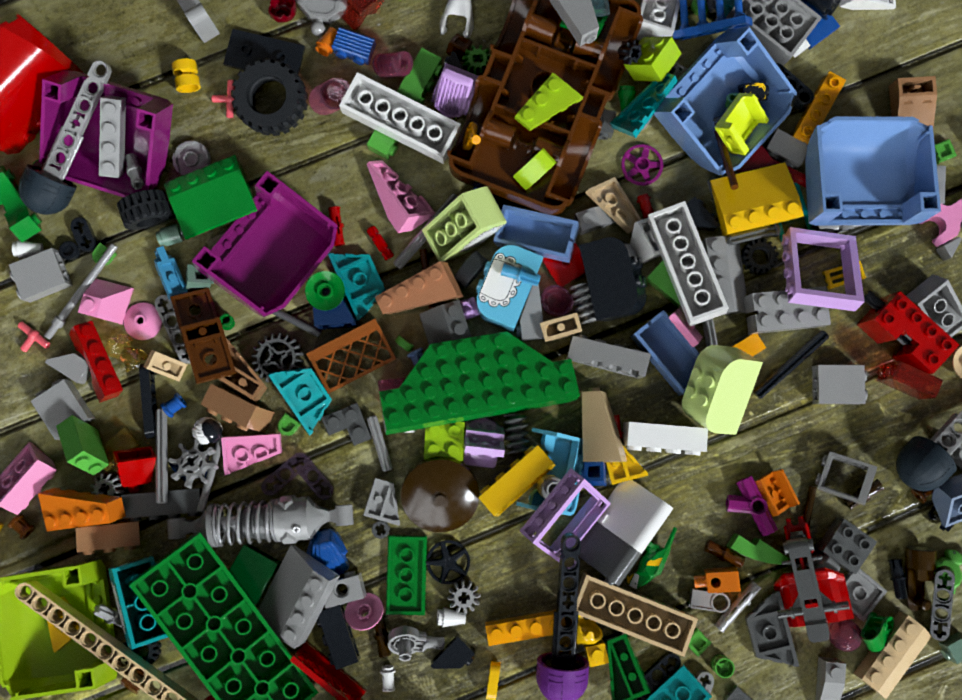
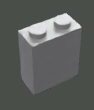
M54 248L9 264L11 270L9 272L10 277L17 286L16 293L23 301L31 303L73 286L63 258L60 256L59 251Z
M865 365L812 366L813 404H866L868 392L865 389V381L867 380Z
M59 379L52 383L51 388L38 392L35 395L36 398L31 400V403L55 440H60L56 426L71 415L87 424L95 419L71 380Z

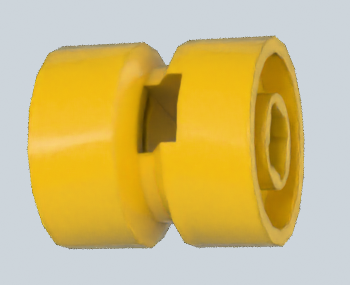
M183 58L172 62L176 91L180 93L198 91L201 85L197 75L196 61Z

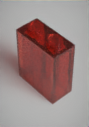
M900 360L884 363L877 372V375H879L877 378L878 382L918 400L936 398L943 382L942 379Z

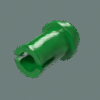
M223 314L220 317L223 330L228 331L235 326V321L229 314Z

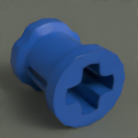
M175 393L174 397L168 402L161 404V408L170 418L174 417V413L181 408L187 407V403L178 393Z

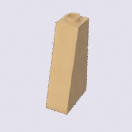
M588 388V391L582 392L583 462H627L607 393L600 391V388Z

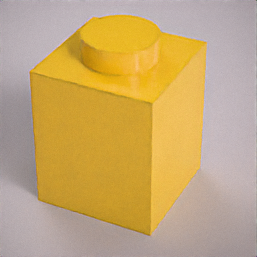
M603 639L590 646L584 645L590 667L609 663Z

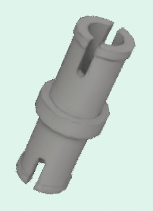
M134 153L127 154L125 156L128 167L126 172L130 177L131 186L136 190L142 189L144 186L142 179L143 171L141 166H139L138 157Z

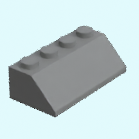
M727 236L705 238L702 244L729 307L727 313L723 315L745 313L743 297L747 296L740 244L728 245Z

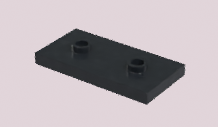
M232 29L223 64L226 67L245 71V66L248 63L254 65L255 60L261 59L265 62L266 58H271L273 61L279 60L285 65H289L299 75L306 48L305 45Z

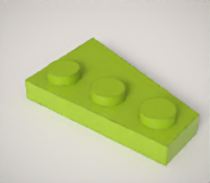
M552 73L515 115V120L531 131L557 113L563 112L569 106L583 100V96L556 74Z

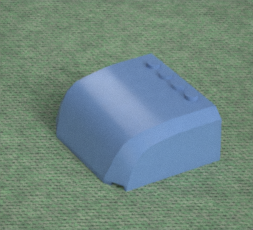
M750 27L730 29L718 36L684 72L654 115L693 161L706 170L722 176L726 171L714 134L715 122L713 119L726 112V96L730 93H738V85L744 83L766 81V85L769 87L768 100L759 102L769 119L768 123H759L745 141L749 148L746 155L730 154L728 150L735 171L744 165L790 114L792 109L790 105L797 92Z
M835 116L815 127L807 146L805 158L809 224L815 226L913 225L923 223L941 212L932 125H924L915 117Z

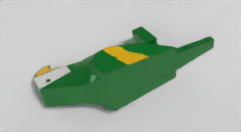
M676 527L673 528L665 547L650 541L646 547V553L639 562L637 572L631 576L627 575L626 580L629 586L640 589L662 573L672 548L671 545L677 531Z

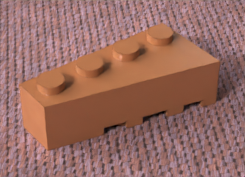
M440 261L375 296V299L382 314H394L464 296L448 263Z

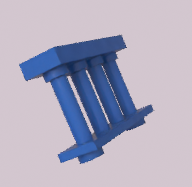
M679 0L681 26L679 30H674L673 39L683 41L725 32L730 29L753 26L752 17L743 13L742 0H734L735 14L733 18L727 19L724 16V1L716 0L717 18L715 22L708 23L706 21L705 0H697L699 22L697 26L691 27L688 22L687 0Z

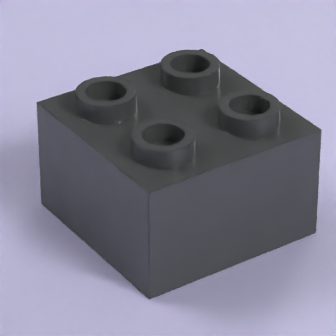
M836 517L815 549L832 558L847 572L857 574L877 541L846 519Z

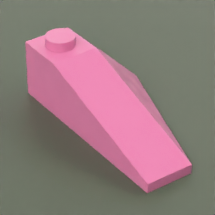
M369 161L367 163L387 218L398 233L412 231L433 217L435 212L426 199L421 195L419 197L411 191L412 187L409 184L405 185L398 179L399 175L384 161Z

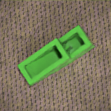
M734 533L726 545L737 553L765 563L782 565V561L790 560L758 538H754L752 542H749L742 536Z

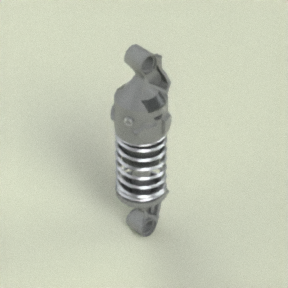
M295 495L281 496L277 499H271L268 503L264 500H261L259 504L252 501L249 505L244 501L240 505L233 502L230 506L226 503H223L221 506L218 503L209 504L200 518L196 520L186 519L185 517L167 519L168 539L186 538L187 534L199 531L213 548L222 547L225 543V538H227L228 544L232 546L235 541L236 532L237 543L240 545L244 542V537L249 544L253 542V538L258 543H261L263 539L270 543L273 539L275 542H282L283 544H295L299 540H311L320 527L329 521L336 523V526L353 525V504L337 505L335 509L330 510L318 506L309 496L296 497ZM233 506L237 509L236 516H233L232 513ZM223 507H226L227 510H228V511H227V516H225V517H224Z

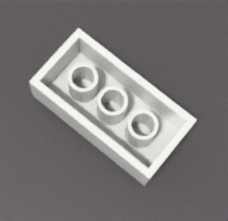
M623 422L624 434L622 435V444L627 446V450L642 451V447H646V451L661 452V449H665V453L681 454V450H684L686 455L699 456L701 452H707L708 429Z

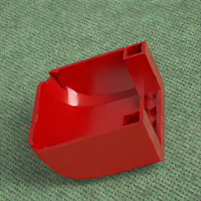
M19 14L16 15V20L10 23L5 21L0 24V150L7 155L20 153L28 143L35 139L36 134L40 131L42 79L62 70L83 73L63 52Z

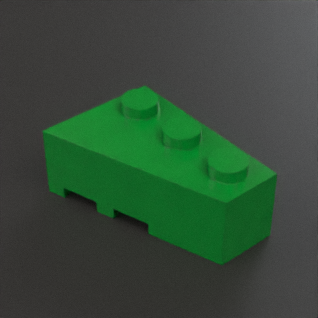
M628 634L607 641L612 700H633L650 693V688Z

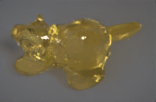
M120 334L117 337L108 338L104 348L108 356L123 361L126 366L125 372H129L139 368L141 360H147L148 355L140 349L132 348L131 342L133 339L129 335Z

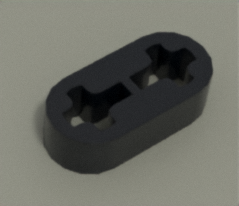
M80 217L75 218L71 222L70 227L76 243L82 251L92 253L98 245L93 229L87 220ZM79 223L84 224V226H82L84 233H82L81 230L77 229L79 227ZM85 237L87 240L91 241V243L89 244V248L84 246L85 244H87Z

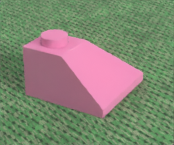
M95 279L84 292L78 313L123 325L134 288Z

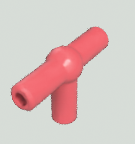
M234 80L227 81V95H212L211 97L213 103H226L227 118L234 117L232 105L234 98L231 97V90H235V87L232 85Z
M23 321L18 324V328L28 335L20 347L23 352H27L34 341L45 349L50 347V342L42 337L37 330H33Z

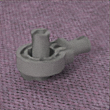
M406 625L394 628L388 634V648L394 654L399 655V660L409 661L412 657L411 654L424 652L426 649L443 650L445 645L444 637L427 636L426 632Z

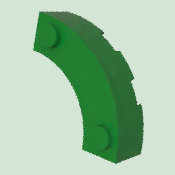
M2 165L0 166V205L3 204L6 212L4 215L9 229L21 242H24L42 230L40 224L42 220L36 212L30 210L23 203L19 195V185L15 181L16 176L10 169L6 170Z

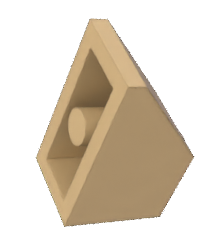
M577 313L540 323L545 342L562 339L582 332Z

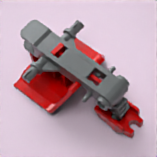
M798 516L799 523L797 525L792 524L791 518H786L784 532L787 542L783 543L785 555L789 554L790 560L782 561L781 563L782 565L792 564L793 572L784 573L773 584L775 591H780L785 609L777 610L779 619L787 618L789 627L806 626L808 639L813 643L827 641L829 639V623L854 619L843 573L826 567L814 569L813 561L820 560L823 557L821 555L812 556L811 554L814 552V545L808 523L804 521L803 516ZM804 557H807L808 563H805ZM796 558H800L802 570L797 569L800 567V564H796Z

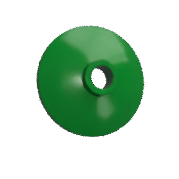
M321 271L309 278L305 287V295L308 302L314 308L327 311L336 308L342 302L345 295V286L341 278L335 273ZM324 289L330 290L328 295H323Z

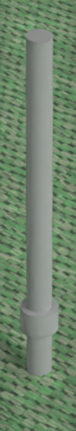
M110 244L60 314L51 321L52 325L44 334V337L51 340L57 330L63 327L66 323L65 319L118 247L116 245Z

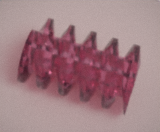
M406 51L380 53L375 55L372 64L375 73L382 78L406 76L412 71L413 59Z

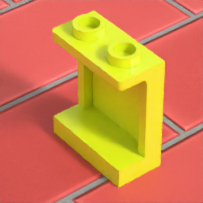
M739 93L714 128L730 154L746 155L749 148L745 141L759 123L767 124L769 119L754 94Z

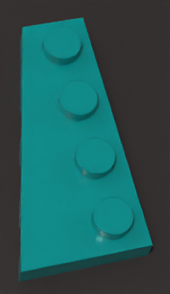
M668 73L662 82L652 81L610 122L612 128L636 138L677 83L676 76Z

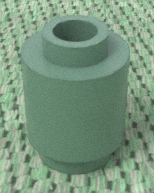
M178 223L160 228L156 232V238L160 246L165 245L167 247L185 241Z

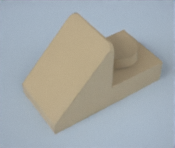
M151 350L144 368L180 382L188 364L164 353Z

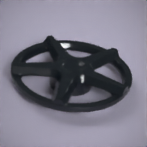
M440 541L430 549L427 555V569L432 578L441 584L459 582L469 571L470 557L468 551L457 541ZM446 543L455 544L461 549L454 554H450ZM440 546L442 558L430 559L433 551ZM464 554L467 559L465 570L457 564V560ZM430 565L442 567L440 578L433 573ZM450 570L461 575L457 579L446 580Z

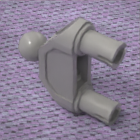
M295 0L300 10L313 22L311 32L315 36H322L325 32L324 24L330 25L342 18L349 8L347 0Z

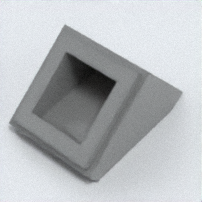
M958 236L936 248L943 261L953 257L962 240L961 237Z

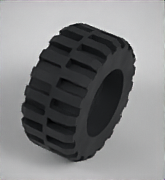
M266 58L265 62L258 59L254 61V65L248 63L245 66L246 70L244 72L240 70L237 74L239 76L238 81L234 80L232 84L235 87V90H231V97L234 98L232 105L237 110V116L248 127L267 136L270 134L279 136L280 132L286 134L290 132L289 128H296L299 125L297 121L299 119L303 120L305 116L303 111L307 110L308 107L306 103L308 93L305 91L304 82L289 65H285L282 61H273L271 58ZM276 81L281 83L286 89V99L283 106L272 114L260 113L255 108L254 103L257 90L267 82Z

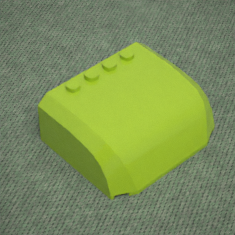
M101 559L0 577V684L2 688L6 687L11 695L10 700L97 689L117 678V671L73 639L54 653L47 620L21 602L15 595V589L19 584L29 580H36L58 597L64 596L73 608L115 638L114 625L107 624L104 619L93 613L94 607L100 604L111 609L107 571ZM26 586V592L30 595L31 590ZM42 597L41 602L44 606H46L47 601L45 598ZM90 633V640L95 642V635ZM105 645V650L108 653H111V647L109 645Z

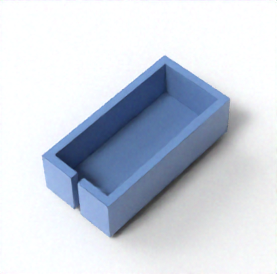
M503 205L501 212L507 223L495 233L493 241L497 247L502 248L507 245H515L545 258L570 263L574 250L573 243L576 242L580 227L578 221Z
M663 310L630 337L643 352L651 354L650 362L680 396L685 393L695 361L700 353L689 344Z

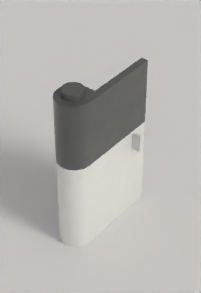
M633 480L618 483L607 499L611 504L581 540L580 555H577L604 575V581L611 586H615V584L620 586L673 510L669 504Z

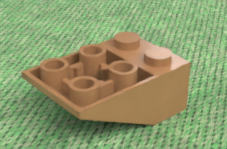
M935 76L897 78L888 86L892 117H915L919 119L920 123L934 127L937 102Z

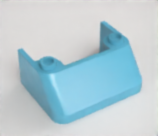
M532 428V432L543 434L541 438L542 448L545 451H549L548 457L556 465L546 475L551 474L562 479L569 469L572 468L581 476V470L584 469L582 438ZM534 489L529 495V503L517 501L516 505L537 510L545 499L540 496L537 489ZM579 493L561 515L571 516L575 513Z

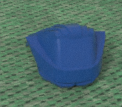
M334 529L317 531L310 540L306 553L338 575L344 574V571L349 569V562L345 556L348 551L341 535Z

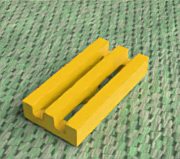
M859 260L861 279L863 280L866 276ZM842 266L822 272L823 276L825 275L828 290L845 285L844 281L835 284L832 282L833 280L843 278V274L830 276V273L843 270Z

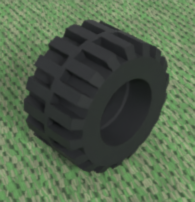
M149 189L138 191L125 196L117 203L123 225L126 229L140 230L154 227L167 221L172 216L166 194L162 190Z

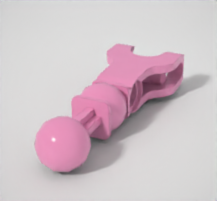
M962 199L951 206L940 204L941 212L923 222L932 221L939 227V235L932 240L935 247L941 246L959 234L962 222Z

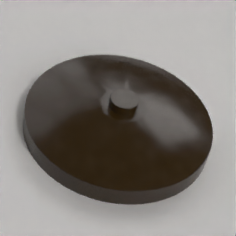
M432 457L419 462L407 473L401 488L402 507L408 518L418 527L431 532H448L463 526L472 518L479 503V487L474 474L465 464L449 457Z

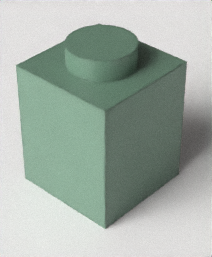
M958 631L946 640L939 642L944 658L956 664L962 662V632Z

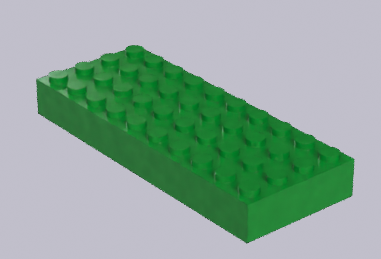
M199 531L128 582L131 589L215 700H311L319 693L306 674L290 661L292 656Z

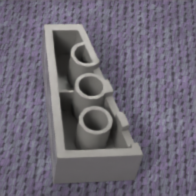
M581 334L571 337L565 360L572 359L576 363L637 379L646 376L650 353L639 349H628L619 344H607L606 341L595 339V341L589 340L587 336Z

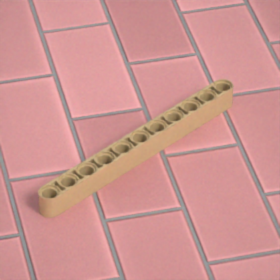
M29 580L16 587L15 595L21 602L153 699L172 700L169 697V693L172 692L176 695V700H198L38 581ZM26 586L31 590L30 595L26 592ZM42 597L45 598L47 601L46 606H44L41 602ZM58 609L63 612V618L58 616ZM74 621L79 624V630L74 628ZM90 633L95 635V642L90 640ZM105 645H109L111 647V653H108L105 650ZM121 657L127 659L128 665L122 663ZM137 669L143 670L144 677L138 675ZM153 681L160 683V689L154 687Z

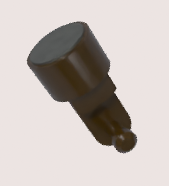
M906 546L904 566L906 567L908 598L905 599V604L912 611H919L920 609L927 611L931 608V602L924 599L925 581L935 579L937 550L927 546Z

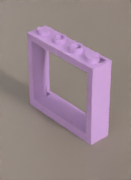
M789 227L787 232L783 234L781 242L783 246L782 261L785 264V292H787L788 303L856 311L864 303L856 236ZM797 243L840 249L846 294L801 288Z
M570 468L520 529V532L533 544L559 562L560 557L558 556L561 555L560 544L562 536L571 532L577 535L581 541L611 503L588 481ZM584 488L592 496L551 546L547 545L541 540L542 537L581 489ZM573 537L568 538L566 547H573L576 539Z

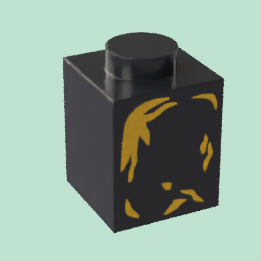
M766 81L744 83L738 85V93H752L761 102L768 100L769 87L766 85Z

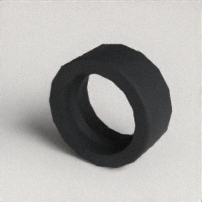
M475 251L455 274L456 281L464 288H467L482 272L488 260L478 251Z

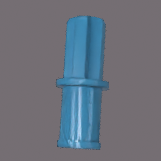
M505 263L501 271V276L515 279L518 283L522 281L534 286H538L541 278L539 274L523 270V267L520 269Z

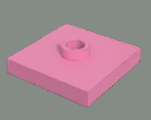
M679 308L669 316V319L689 344L695 347L702 340V335L695 328V325L689 327L684 313Z

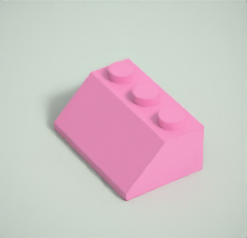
M31 442L22 449L0 474V507L16 515L27 508L30 500L40 493L44 484L52 479L57 471L53 461Z

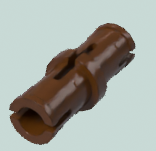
M708 540L705 545V552L715 555L723 562H729L738 568H741L745 562L744 556L731 551L727 546L723 547L712 540Z

